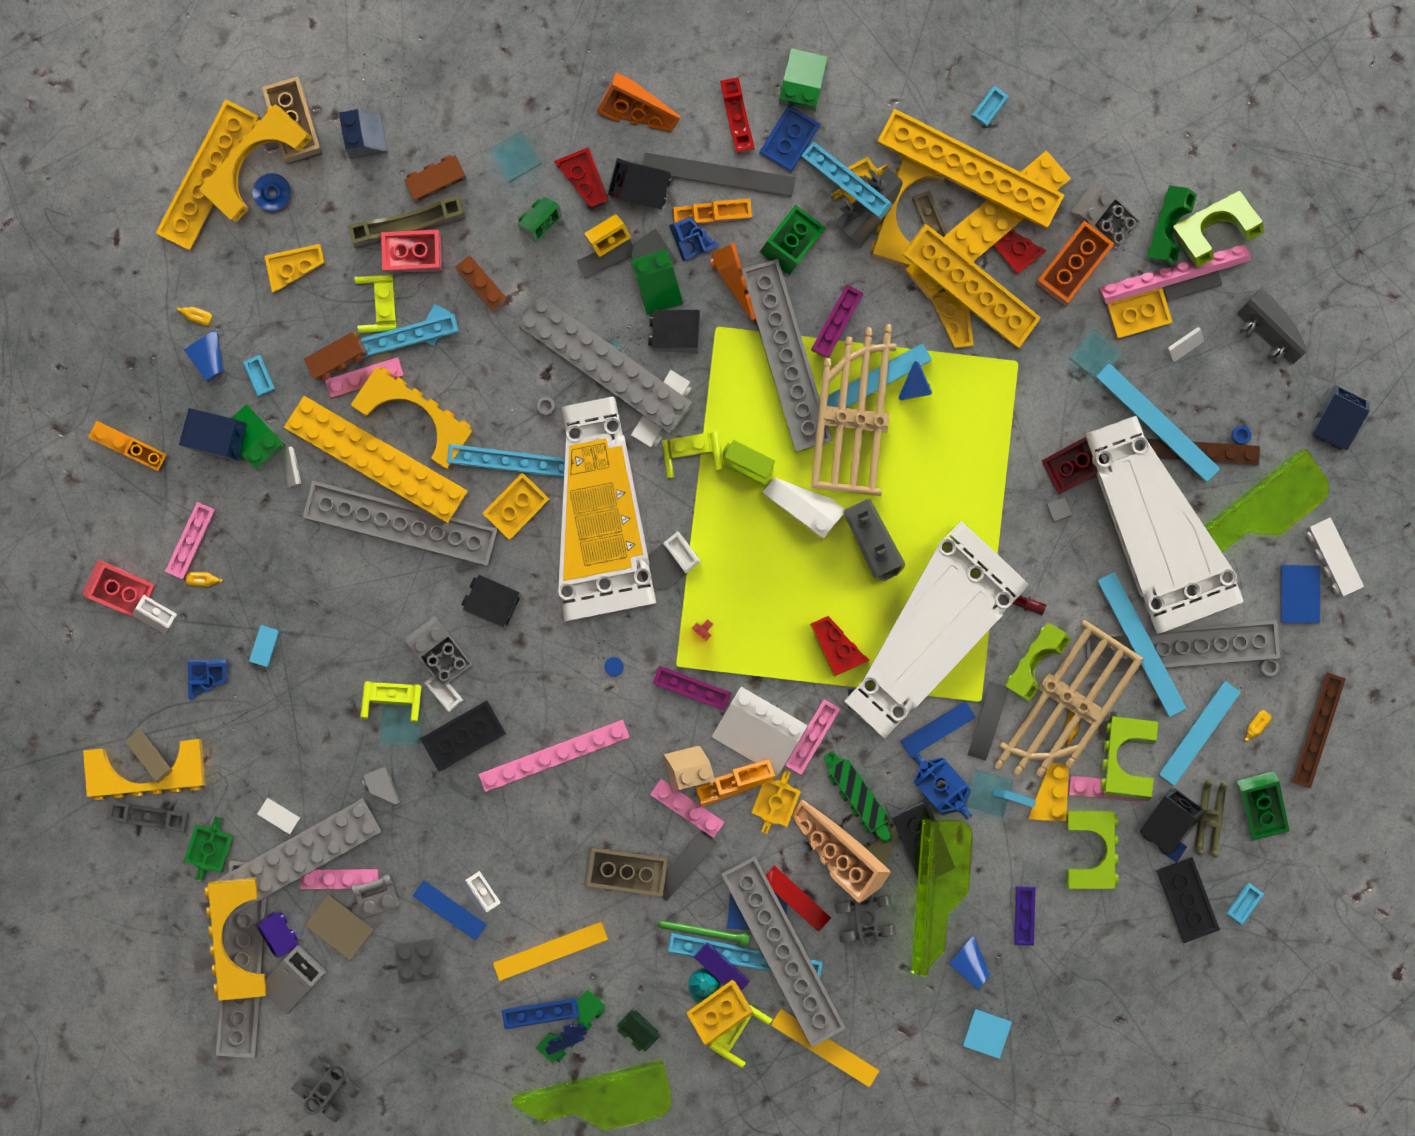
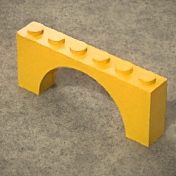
M276 104L270 106L265 111V116L254 123L250 133L240 139V144L228 152L224 162L219 163L214 168V173L203 180L199 190L230 220L237 223L249 209L242 200L238 188L239 170L247 155L255 148L272 142L288 144L300 152L312 137L281 107Z
M900 155L899 161L902 164L900 169L896 168L895 174L902 180L903 184L896 201L885 216L883 223L881 222L877 227L876 233H879L878 240H873L870 251H873L872 257L907 268L912 263L902 254L910 242L902 235L897 224L896 206L898 200L915 183L924 180L944 181L945 178Z
M376 367L351 403V407L367 417L376 407L389 401L403 400L420 406L432 418L437 431V444L431 460L447 470L451 465L447 463L449 444L463 446L472 433L471 425L463 420L457 421L454 419L455 415L447 409L445 411L437 408L439 406L438 403L432 399L425 400L422 398L423 393L415 388L410 390L406 387L407 383L398 377L395 380L390 376L391 372L384 367L380 369ZM453 448L451 460L455 458L460 449Z
M202 740L179 741L178 757L171 768L173 771L159 783L156 781L142 784L130 782L121 777L112 768L106 749L84 750L87 797H93L94 801L104 800V796L112 795V799L124 798V794L131 793V797L143 796V792L150 791L151 795L162 794V790L170 789V793L182 792L181 788L188 787L189 791L201 790L200 786H206Z
M256 877L209 882L208 887H205V897L210 902V907H207V918H211L212 926H208L209 938H213V945H210L211 957H215L212 973L217 978V984H214L215 996L218 995L219 1001L266 996L265 974L251 973L238 967L227 955L222 940L223 926L229 914L239 905L251 900H257Z

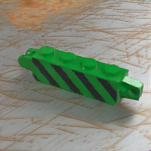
M833 751L829 752L823 758L829 768L828 772L830 775L828 779L832 785H838L841 790L838 793L844 802L847 800L852 806L849 809L855 817L859 816L863 822L860 824L865 832L868 833L870 831L872 835L877 834L883 843H890L892 836L886 827L889 825L890 819L851 762L847 759L841 760Z

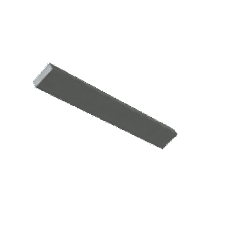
M645 153L643 165L671 172L670 176L674 178L792 197L795 177L651 153Z

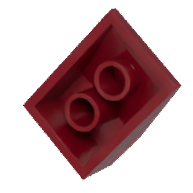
M1086 437L1042 460L1058 494H1062L1097 477L1098 470L1093 464V456ZM1104 447L1095 449V452L1104 449ZM1100 454L1099 461L1101 464H1104L1107 458L1104 454Z

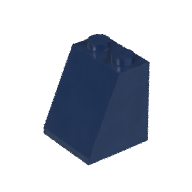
M359 109L339 112L345 150L350 159L387 153L381 115Z
M1335 385L1313 428V434L1321 441L1327 440L1331 442L1332 446L1339 450L1345 449L1348 451L1370 411V402Z
M188 408L179 445L202 454L238 461L247 423Z

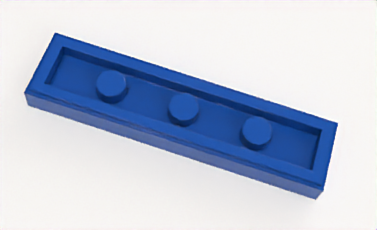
M965 701L900 742L909 757H912L976 717Z
M423 880L413 894L414 898L475 941L487 925L425 880Z
M577 997L502 1010L505 1029L580 1017Z

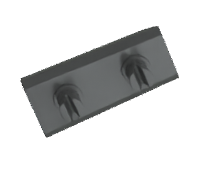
M889 168L879 177L873 170H869L868 172L872 179L864 175V180L894 204L901 190L902 180ZM843 198L842 201L846 206L837 204V207L843 214L834 223L860 247L882 222L887 213L880 219L857 200L851 204L848 199Z
M1263 287L1238 311L1247 321L1240 328V333L1249 329L1244 337L1249 338L1257 330L1276 347L1267 356L1270 359L1276 355L1272 362L1273 364H1277L1283 356H1286L1294 364L1306 353L1305 343L1297 327L1284 309Z
M866 499L844 510L843 514L874 580L884 582L897 576L904 569L905 562L871 499Z

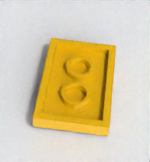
M1162 288L1106 304L1117 339L1173 323Z
M521 473L482 514L504 536L511 540L550 499L529 478Z
M731 980L686 1012L706 1046L754 1013L734 980Z

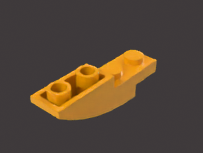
M97 420L88 436L89 439L156 471H159L167 455Z

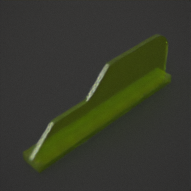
M1308 449L1298 451L1204 525L1221 552H1224L1248 532L1282 535L1327 498L1329 493L1328 479L1313 460L1312 454Z
M922 820L911 972L920 976H928L929 968L945 951L948 915L969 892L973 833L970 826L960 820Z
M661 1059L513 1094L511 1100L513 1107L516 1106L541 1122L577 1114L605 1131L662 1117L669 1110L672 1097L664 1061Z

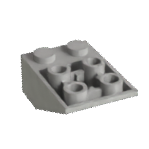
M1093 183L1071 210V213L1081 223L1085 220L1115 243L1113 248L1117 251L1141 222L1105 185Z
M436 616L405 638L407 644L441 687H444L473 665Z
M298 945L266 979V995L287 1015L327 971Z

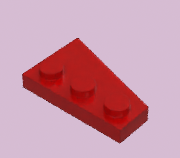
M589 147L554 161L591 208L609 201Z
M1014 229L993 245V248L1016 275L1047 251L1043 247L1032 243L1030 239L1019 235Z
M829 616L810 624L834 677L869 661Z

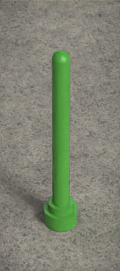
M667 921L658 922L659 928L734 941L740 947L748 948L751 934L749 932L743 931V933L733 934Z

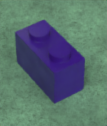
M272 912L254 924L274 957L277 958L298 946L296 934L292 929H288L286 925L288 923L287 919L282 913L279 914V912Z

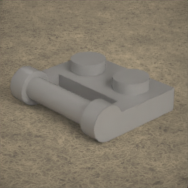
M389 874L372 882L352 886L363 918L400 906ZM386 885L387 887L386 889L373 892L362 896L361 894L363 892Z

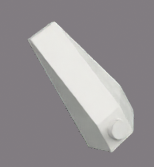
M774 478L762 492L821 540L834 527L845 510L829 497Z

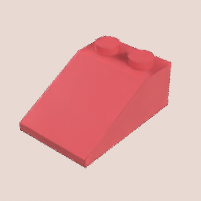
M439 230L381 232L383 271L442 272V245Z
M97 559L82 595L134 617L132 613L142 596L145 595L149 598L155 584Z

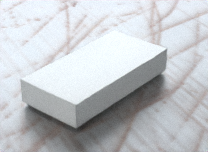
M678 531L663 543L685 573L690 572L702 562Z
M433 676L424 683L448 713L464 701L450 683L441 687Z
M269 798L266 799L258 812L259 816L290 835L301 819Z

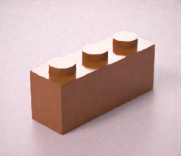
M448 155L442 158L441 162L436 165L432 163L425 166L424 170L419 173L415 171L408 174L404 181L416 204L466 180V176L456 155L453 157Z
M470 255L455 267L460 276L493 314L508 302L507 297Z
M351 332L304 358V361L313 379L321 380L322 382L331 378V374L337 371L339 373L348 368L347 365L362 361L368 352L359 334Z

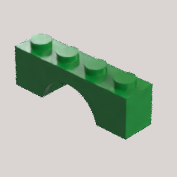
M1169 185L1162 210L1159 213L1157 226L1154 229V236L1148 248L1147 257L1153 262L1171 266L1176 265L1181 248L1173 240V226L1183 215L1191 213L1197 194L1191 189Z
M589 989L577 1001L580 1017H578L574 1029L562 1035L549 1032L536 1047L552 1064L555 1061L559 1063L566 1055L564 1052L568 1046L572 1048L579 1041L577 1036L581 1032L585 1034L590 1029L592 1019L594 1017L598 1019L606 1011L603 1009L606 1004Z

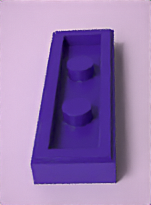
M1016 887L1014 945L1034 946L1036 887Z
M708 942L694 955V958L722 984L726 985L731 980H734L741 991L749 984L750 980Z

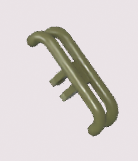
M1207 779L1204 782L1200 806L1206 812L1198 821L1195 851L1199 856L1204 854L1205 827L1210 826L1213 827L1211 855L1217 858L1219 856L1218 847L1228 782L1222 781L1220 783L1216 810L1208 809L1213 781Z

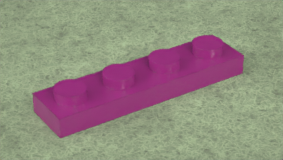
M846 285L811 351L824 358L830 357L863 297V292Z
M662 666L658 667L652 683L725 711L731 692Z

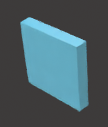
M975 1009L962 1046L1000 1059L1012 1022Z

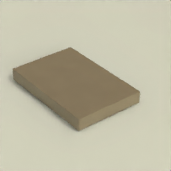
M329 894L305 924L307 928L350 961L375 930Z

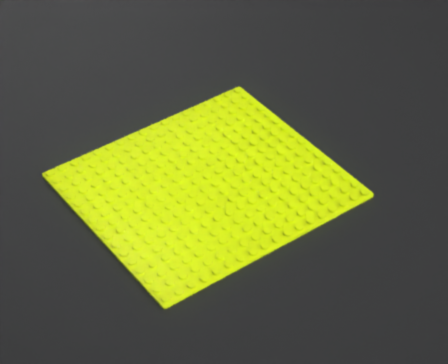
M717 327L714 336L703 433L718 432L722 459L727 443L731 444L735 440L775 460L766 485L763 486L725 467L724 460H722L723 470L716 471L713 452L701 454L690 547L702 562L688 572L686 576L676 665L681 668L857 688L868 673L939 543L960 521L967 525L998 554L1018 362L927 351L932 361L921 366L928 384H930L931 395L899 400V395L908 374L887 385L883 413H889V424L887 433L881 432L876 488L882 489L881 496L811 488L815 447L795 452L760 332ZM801 336L820 397L825 358L811 351L817 338ZM838 340L829 357L831 358V370L843 359L844 347L846 346L845 341ZM853 342L851 353L864 347V343ZM896 347V351L889 352V361L911 349ZM882 351L870 353L869 372L881 366ZM862 356L850 362L848 384L860 378ZM842 371L829 383L828 395L840 389ZM878 391L866 397L865 411L876 412ZM858 402L852 404L847 408L857 410ZM828 426L832 442L823 444L820 482H831L836 434L835 426ZM844 428L838 484L849 485L855 429ZM862 430L857 486L868 487L874 431ZM774 478L829 497L845 510L866 499H871L905 562L904 569L897 576L887 581L879 582L874 580L844 514L825 538L821 540L762 492ZM949 543L942 544V550L945 553H949L952 551V546ZM972 569L970 576L973 579H978L980 572L977 569ZM829 616L869 661L834 677L810 624ZM989 630L928 696L975 702L982 700ZM867 681L865 689L874 690V682Z

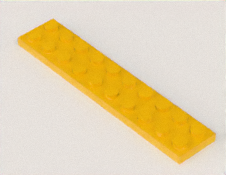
M895 108L877 141V144L1045 229L1048 228L1064 197V194Z
M1047 150L1021 171V173L1056 191L1071 179ZM987 200L943 238L974 262L1025 218ZM913 263L904 270L928 299L932 298L942 289L940 285Z
M303 396L284 426V429L446 524L450 522L468 493L461 486L306 396Z

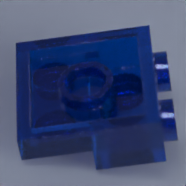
M575 1022L565 1025L563 1027L564 1030L560 1033L562 1039L556 1037L549 1040V1045L545 1047L547 1054H553L585 1040L587 1030L584 1023L575 1024Z

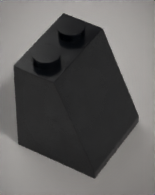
M617 158L608 195L620 200L662 210V206L665 205L667 199L666 190L671 183V172Z
M654 310V315H650L649 327H653V334H649L648 346H652V351L698 354L700 310Z
M478 575L477 578L474 577L469 587L472 590L469 596L465 595L462 601L463 610L506 630L522 596L521 593L481 575Z
M1174 788L1164 795L1139 832L1143 834L1147 841L1158 845V848L1163 853L1171 855L1178 849L1206 811Z

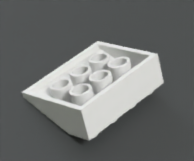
M740 687L712 738L755 763L769 759L774 774L778 776L808 725L745 688Z

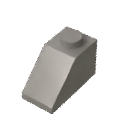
M387 767L363 775L364 780H362L365 791L369 790L371 794L393 804L400 803Z

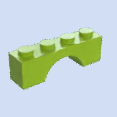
M1047 623L1046 626L1041 628L1038 638L1029 646L1028 653L1019 661L1018 668L1014 674L1009 676L1005 686L1012 693L1030 702L1040 687L1035 679V670L1038 663L1046 656L1052 654L1061 655L1071 641V638L1064 631Z

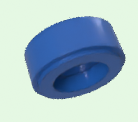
M1237 426L1232 431L1231 438L1235 444L1245 445L1251 439V431L1246 426Z
M611 657L605 662L604 668L608 675L615 677L623 672L624 665L619 658Z

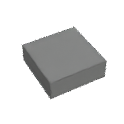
M1065 497L1047 503L1053 522L1072 515Z

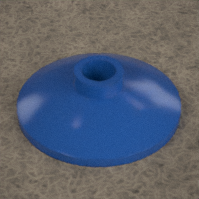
M275 173L261 176L253 187L255 202L259 207L267 211L280 210L288 203L291 196V188L288 181L283 176ZM271 191H276L275 196L271 197L269 195Z

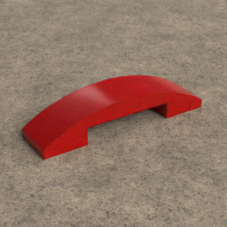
M739 77L722 80L720 84L735 151L740 153L754 150L755 147L747 119Z
M775 865L765 875L773 891L816 931L819 932L831 919L825 911Z

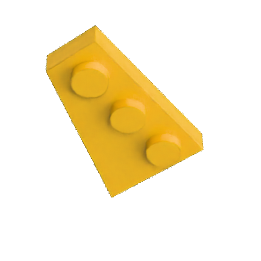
M321 244L264 256L273 294L325 264Z
M947 291L936 293L931 298V301L954 349L973 347L970 310Z
M1051 763L1049 768L1046 769L1035 798V806L1032 807L1027 820L1066 822L1069 767L1065 763Z

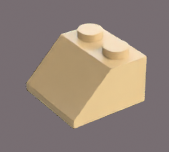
M700 746L663 754L672 792L715 781L710 761Z

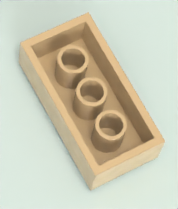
M293 77L262 87L267 107L269 108L275 104L281 107L312 137L300 152L288 144L278 142L285 163L322 153L299 77Z

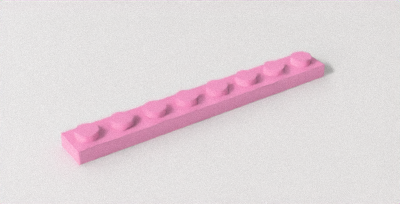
M1245 245L1235 246L1214 253V260L1199 268L1195 266L1192 260L1181 262L1175 266L1165 267L1154 272L1100 287V294L1106 304L1251 261V254Z
M620 720L480 773L479 777L485 792H488L630 737L624 721Z

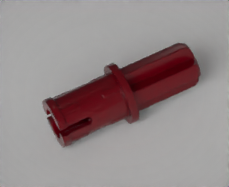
M1019 596L1012 603L1024 608V611H1032L1043 616L1047 604L1031 599L1030 596L1028 598Z

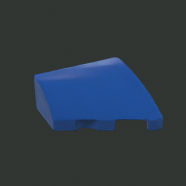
M691 217L669 225L683 260L719 246V243L712 240L706 234L707 232L703 228L698 227Z
M215 330L184 349L207 382H210L224 372L218 344V333Z
M227 659L188 660L189 700L227 681Z
M971 936L949 965L979 990L990 976V973L975 937Z

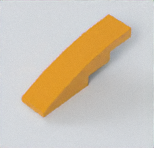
M737 199L673 207V223L691 217L697 225L752 218L750 199Z
M768 759L733 769L731 774L714 778V782L697 786L695 790L700 805L703 807L757 787L775 778V774Z

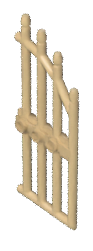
M891 324L885 325L883 344L871 345L873 331L872 328L866 327L864 347L851 353L853 340L852 337L847 336L843 359L832 370L830 369L831 358H825L811 488L881 496L882 489L876 488L881 432L887 433L889 424V413H883L889 352L896 351L897 346L891 343ZM882 351L876 412L865 411L870 353ZM862 356L857 410L846 408L850 362ZM842 371L838 407L827 406L829 383ZM825 425L836 427L830 483L819 481ZM844 428L855 429L849 485L838 484ZM862 430L874 431L868 487L857 486Z
M1084 619L1080 626L1085 630L1055 675L1052 676L1048 673L1039 687V690L1043 693L1009 744L1002 742L999 746L1003 753L995 763L994 768L1000 770L1011 754L1022 758L1014 770V774L1017 776L1023 772V768L1027 766L1030 760H1044L1036 772V775L1039 777L1045 774V770L1049 768L1053 760L1071 755V757L1067 760L1066 766L1071 768L1144 658ZM1092 633L1100 638L1101 641L1069 687L1060 680ZM1107 644H1109L1117 652L1087 697H1084L1077 692V689ZM1123 655L1133 660V663L1103 708L1093 703V700ZM1051 697L1059 704L1027 752L1015 748L1047 699ZM1065 707L1075 713L1049 753H1035ZM1081 718L1091 724L1079 744L1061 749Z

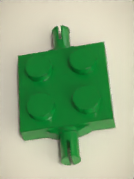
M214 816L212 827L195 825L184 862L193 864L198 868L195 879L203 881L206 870L222 873L233 839L232 835L219 830L223 818H218L217 816Z

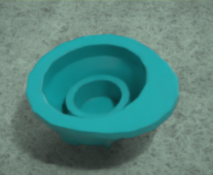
M706 968L693 972L688 982L689 992L697 1004L719 990L721 986L720 981Z

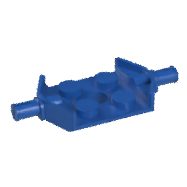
M917 753L913 760L919 765V770L914 779V784L941 815L960 812L966 820L969 817L971 818L973 814L966 808V802L971 793L970 787L943 757L927 761ZM940 780L946 781V786L943 789L936 787L937 782Z

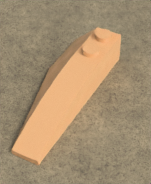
M801 800L792 813L793 819L802 833L807 835L811 842L810 845L820 855V860L829 869L831 877L858 903H861L882 887L891 871L840 826L810 804Z

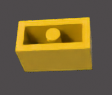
M617 214L584 233L591 248L598 257L603 256L632 238Z

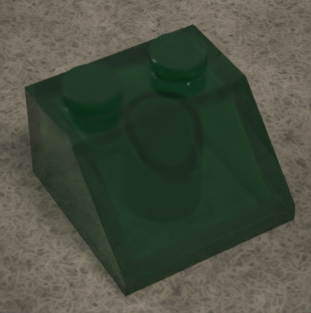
M633 1007L617 1024L619 1027L617 1031L624 1038L630 1037L633 1040L631 1044L639 1052L641 1050L646 1052L661 1036V1033Z

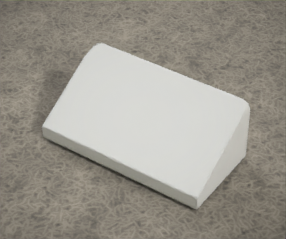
M1197 327L1166 349L1165 352L1173 362L1204 342L1200 327Z
M291 446L280 452L287 488L302 485L295 449Z
M145 595L142 596L132 613V616L163 634L168 631L177 615Z
M480 871L461 883V887L481 916L501 903Z

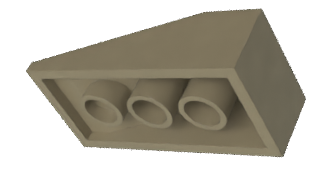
M589 847L584 886L663 897L668 858Z

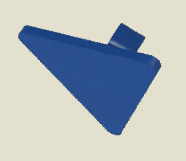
M917 361L912 365L899 395V400L932 394L930 384H928L923 370Z

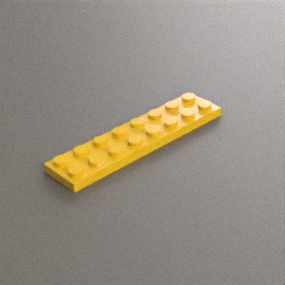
M225 99L156 231L157 235L191 251L214 207V204L199 190L202 186L201 183L205 178L210 177L214 173V168L219 163L224 162L228 152L240 144V139L250 133L254 123L260 119L258 115Z
M927 224L923 225L902 254L1016 348H1020L1041 319L1040 316Z

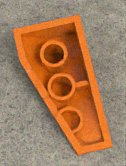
M617 72L610 81L596 111L615 121H620V119L631 121V124H645L650 128L669 132L673 131L681 117L636 82Z
M732 243L713 252V258L710 259L712 269L717 270V274L747 317L754 323L756 322L753 306L750 296L746 291L745 278L741 274V263L735 243Z

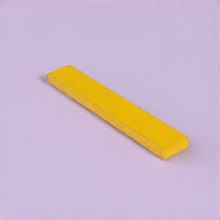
M601 921L496 961L493 965L498 979L501 981L606 941L608 937Z
M783 1009L779 1010L771 1023V1026L868 1087L871 1086L879 1073L878 1069L829 1038L811 1047L797 1018Z

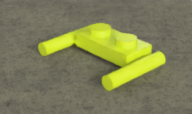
M393 274L355 277V284L374 283L377 322L375 325L358 326V333L385 332L397 329Z
M718 432L662 441L667 479L675 478L672 459L713 452L715 470H723Z
M365 681L360 719H368L369 704L372 701V703L409 706L412 704L410 722L418 723L422 686Z
M751 1005L749 1006L754 1013L712 1042L709 1049L741 1069L746 1062L730 1053V1050L751 1016H754L768 1026L772 1021L770 1017Z

